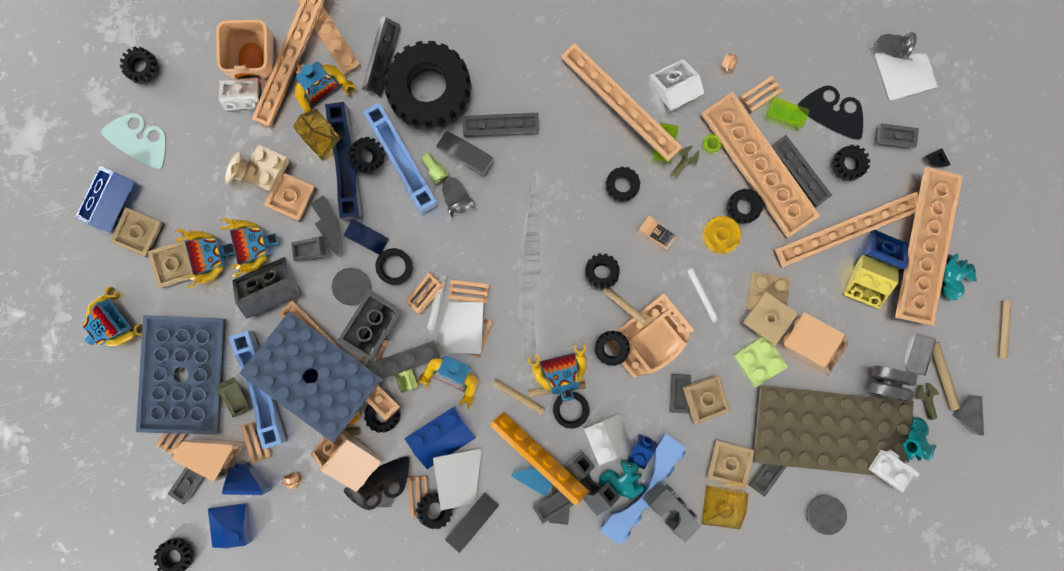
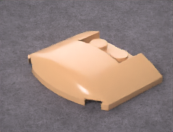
M665 293L640 312L648 319L645 325H642L633 317L617 330L627 337L630 344L629 355L622 365L632 377L651 374L672 362L685 348L690 333L694 330ZM615 340L606 342V345L614 355H618L621 350L620 344Z

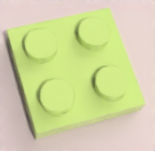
M763 337L733 355L754 388L788 367L775 346Z

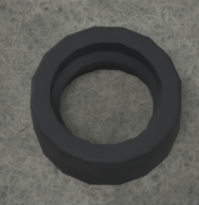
M390 248L381 252L377 257L375 268L378 277L385 283L399 285L409 279L413 271V264L409 255L403 250ZM394 255L401 257L405 262V271L397 278L388 277L383 270L384 261Z
M572 392L573 397L580 402L583 410L582 415L576 421H567L561 416L560 406L563 402L561 395L554 402V418L565 428H578L589 417V404L584 396L577 392Z

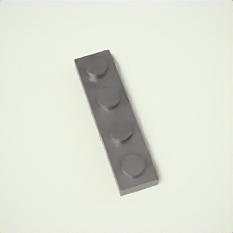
M381 17L361 89L375 96H381L384 76L388 71L387 66L391 60L400 24L387 17Z
M538 112L462 116L463 136L539 133Z
M787 135L771 145L815 207L832 196Z
M431 341L364 366L384 379L427 364L434 358H441L435 341Z

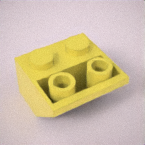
M862 255L853 268L844 295L880 309L898 284L899 269Z

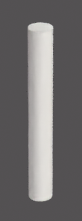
M695 269L688 270L687 272L712 322L719 320Z
M439 274V281L445 285L447 275ZM444 286L433 299L426 330L434 331Z

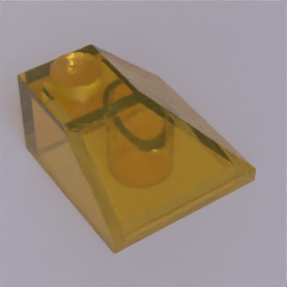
M317 108L301 114L292 126L322 161L327 158L340 139Z
M706 485L701 524L741 529L747 513L749 493L744 490Z

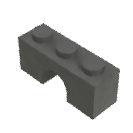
M581 452L572 458L564 468L590 491L583 500L598 516L610 509L620 498V495L609 482L600 485L591 479L590 472L595 466L584 452Z
M658 482L642 499L661 518L667 512L673 510L672 516L666 524L686 543L701 527L697 521L699 517L691 509L687 511L685 508L687 504L680 497L675 498L674 494L676 492L668 484L664 486Z

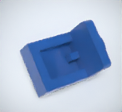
M639 434L636 444L627 458V462H634L640 468L645 469L654 454L656 442L647 436Z

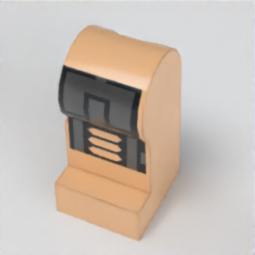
M650 215L637 231L668 250L676 238L673 233L656 222Z

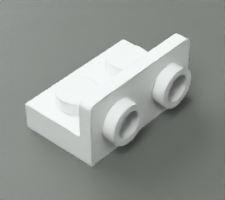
M258 78L220 81L218 99L223 110L232 111L256 108L260 100V82Z
M880 450L868 470L900 492H904L913 476L918 477L920 474L915 471L916 467L907 461L902 462L899 460L900 456L895 452Z

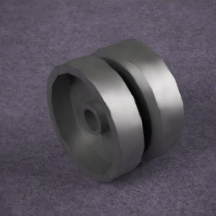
M882 366L873 367L872 376L884 381L883 383L870 382L869 393L895 401H913L914 392L902 386L916 385L917 374Z

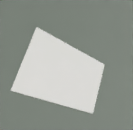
M874 53L889 101L938 87L927 53H911L910 58L913 60H903L884 53Z
M449 302L436 340L439 353L481 354L484 302Z
M482 448L433 458L441 510L476 502Z

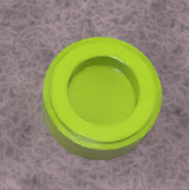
M709 134L704 138L702 147L707 153L714 154L721 149L722 143L716 134Z

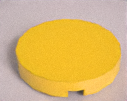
M717 216L705 225L703 240L711 251L718 254H726L733 251L740 243L741 229L733 218Z

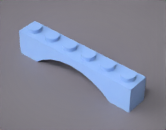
M380 102L363 111L421 214L438 206Z
M245 331L229 337L234 356L241 370L259 349L254 331ZM246 379L254 406L257 432L262 449L286 442V436L275 400Z
M663 433L655 446L653 470L645 490L630 504L610 512L600 526V531L619 545L622 541L626 542L631 534L630 529L632 526H636L642 518L640 514L644 508L647 510L650 507L642 498L658 482L664 485L662 483L666 476H671L675 469L673 467L677 460L680 461L686 453L684 449L686 447L668 434Z

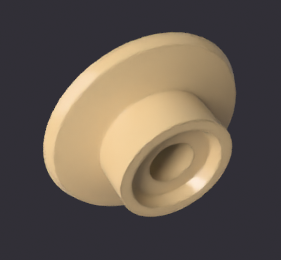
M237 152L229 163L225 174L226 184L230 183L233 179L241 181L246 173L247 163L241 161L240 152Z

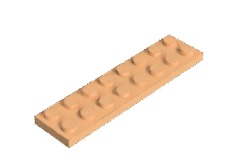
M731 92L701 113L703 119L713 133L717 135L722 146L752 189L758 193V196H761L764 206L787 238L820 217L734 92Z
M931 167L924 168L907 253L908 266L904 269L895 318L930 326L935 324L963 175Z

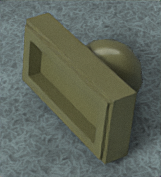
M235 377L216 386L233 418L251 409Z

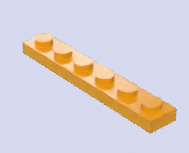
M505 412L491 423L490 426L575 506L590 492Z

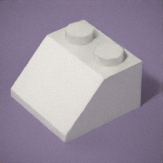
M684 59L650 75L662 101L670 110L678 108L705 94L700 75Z
M619 413L583 427L599 466L617 459L633 449Z

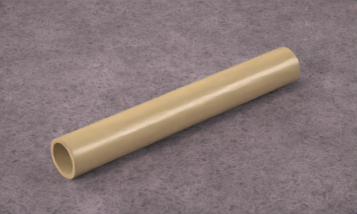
M938 341L935 343L933 356L951 410H957L961 406L940 342Z

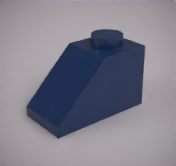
M354 219L351 220L343 235L378 255L383 252L389 241V238Z

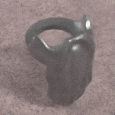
M910 32L905 36L885 34L880 36L876 42L879 49L886 55L903 60H913L910 58V55L916 45L917 36L914 32Z
M447 177L443 183L442 192L448 205L447 208L450 216L453 217L454 212L460 214L467 211L469 206L475 208V203L469 197L463 184L454 177Z

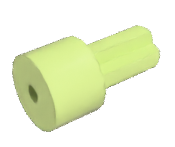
M426 153L422 156V160L429 169L428 174L434 184H440L449 177L443 165L438 164L431 153Z

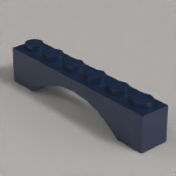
M345 102L325 104L327 124L336 166L339 216L343 221L362 219L357 171L354 170L355 166H350L352 161H348L347 158L350 156L347 154L348 150H350L349 147L353 144L348 106Z

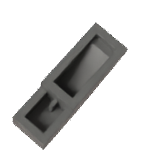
M447 130L436 145L437 148L483 176L494 160L491 155Z
M322 195L311 203V206L321 219L315 225L335 255L341 257L343 255V243L338 219L328 199Z
M484 492L448 534L445 541L460 553L494 513L499 504Z

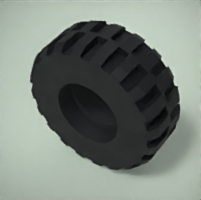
M418 41L412 47L410 45L405 46L402 53L397 52L393 56V63L389 62L387 66L388 73L384 76L385 95L394 113L407 125H413L414 128L420 130L422 128L434 130L436 127L442 129L447 127L446 124L454 123L458 120L457 117L466 110V105L471 98L469 71L464 60L459 57V54L454 49L450 50L448 45L443 43L437 45L436 41H428V43L424 44L422 41ZM436 71L445 78L446 89L444 93L433 101L424 102L417 100L412 95L410 89L413 79L421 72Z

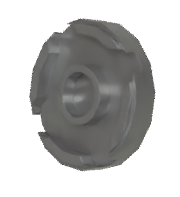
M351 267L339 271L333 278L331 286L336 300L349 306L359 305L371 288L366 274L359 269Z
M824 495L815 498L809 504L807 517L810 526L818 533L833 535L841 531L845 526L847 511L843 503L837 498Z

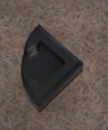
M942 148L923 157L933 167L943 168L951 165Z

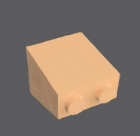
M804 312L802 316L796 318L794 322L795 327L792 332L786 334L783 340L785 342L784 346L787 350L829 376L849 344L846 334Z
M346 430L341 433L334 444L323 437L311 452L312 457L322 472L355 492L365 484L368 477L378 468L381 462L372 450Z
M191 439L177 444L173 451L175 455L172 460L215 482L226 477L228 469L232 466L244 443L241 441Z

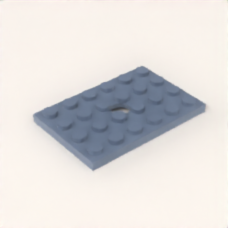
M291 312L287 313L239 372L240 375L333 444L382 381V378ZM308 369L316 370L318 372L317 381L309 384L306 383L303 379L305 371Z
M143 315L136 432L217 434L220 393L216 386L221 381L224 319ZM179 367H183L188 371V378L184 382H177L174 379V371Z

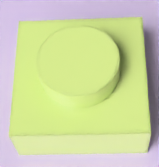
M412 369L395 375L401 393L418 387Z

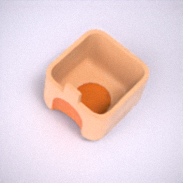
M258 19L225 20L220 22L216 29L218 68L231 79H239L245 75L269 78L274 67V37L267 25Z

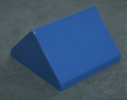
M872 230L861 256L866 255L899 270L906 269L908 266V243L877 230Z

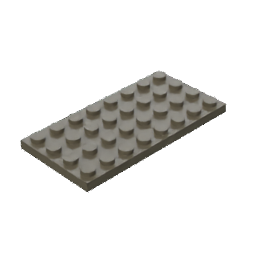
M760 385L753 462L875 475L868 468L880 450L887 452L891 450L900 456L899 460L909 462L903 444L908 439L909 433L912 430L914 401H895L886 398Z

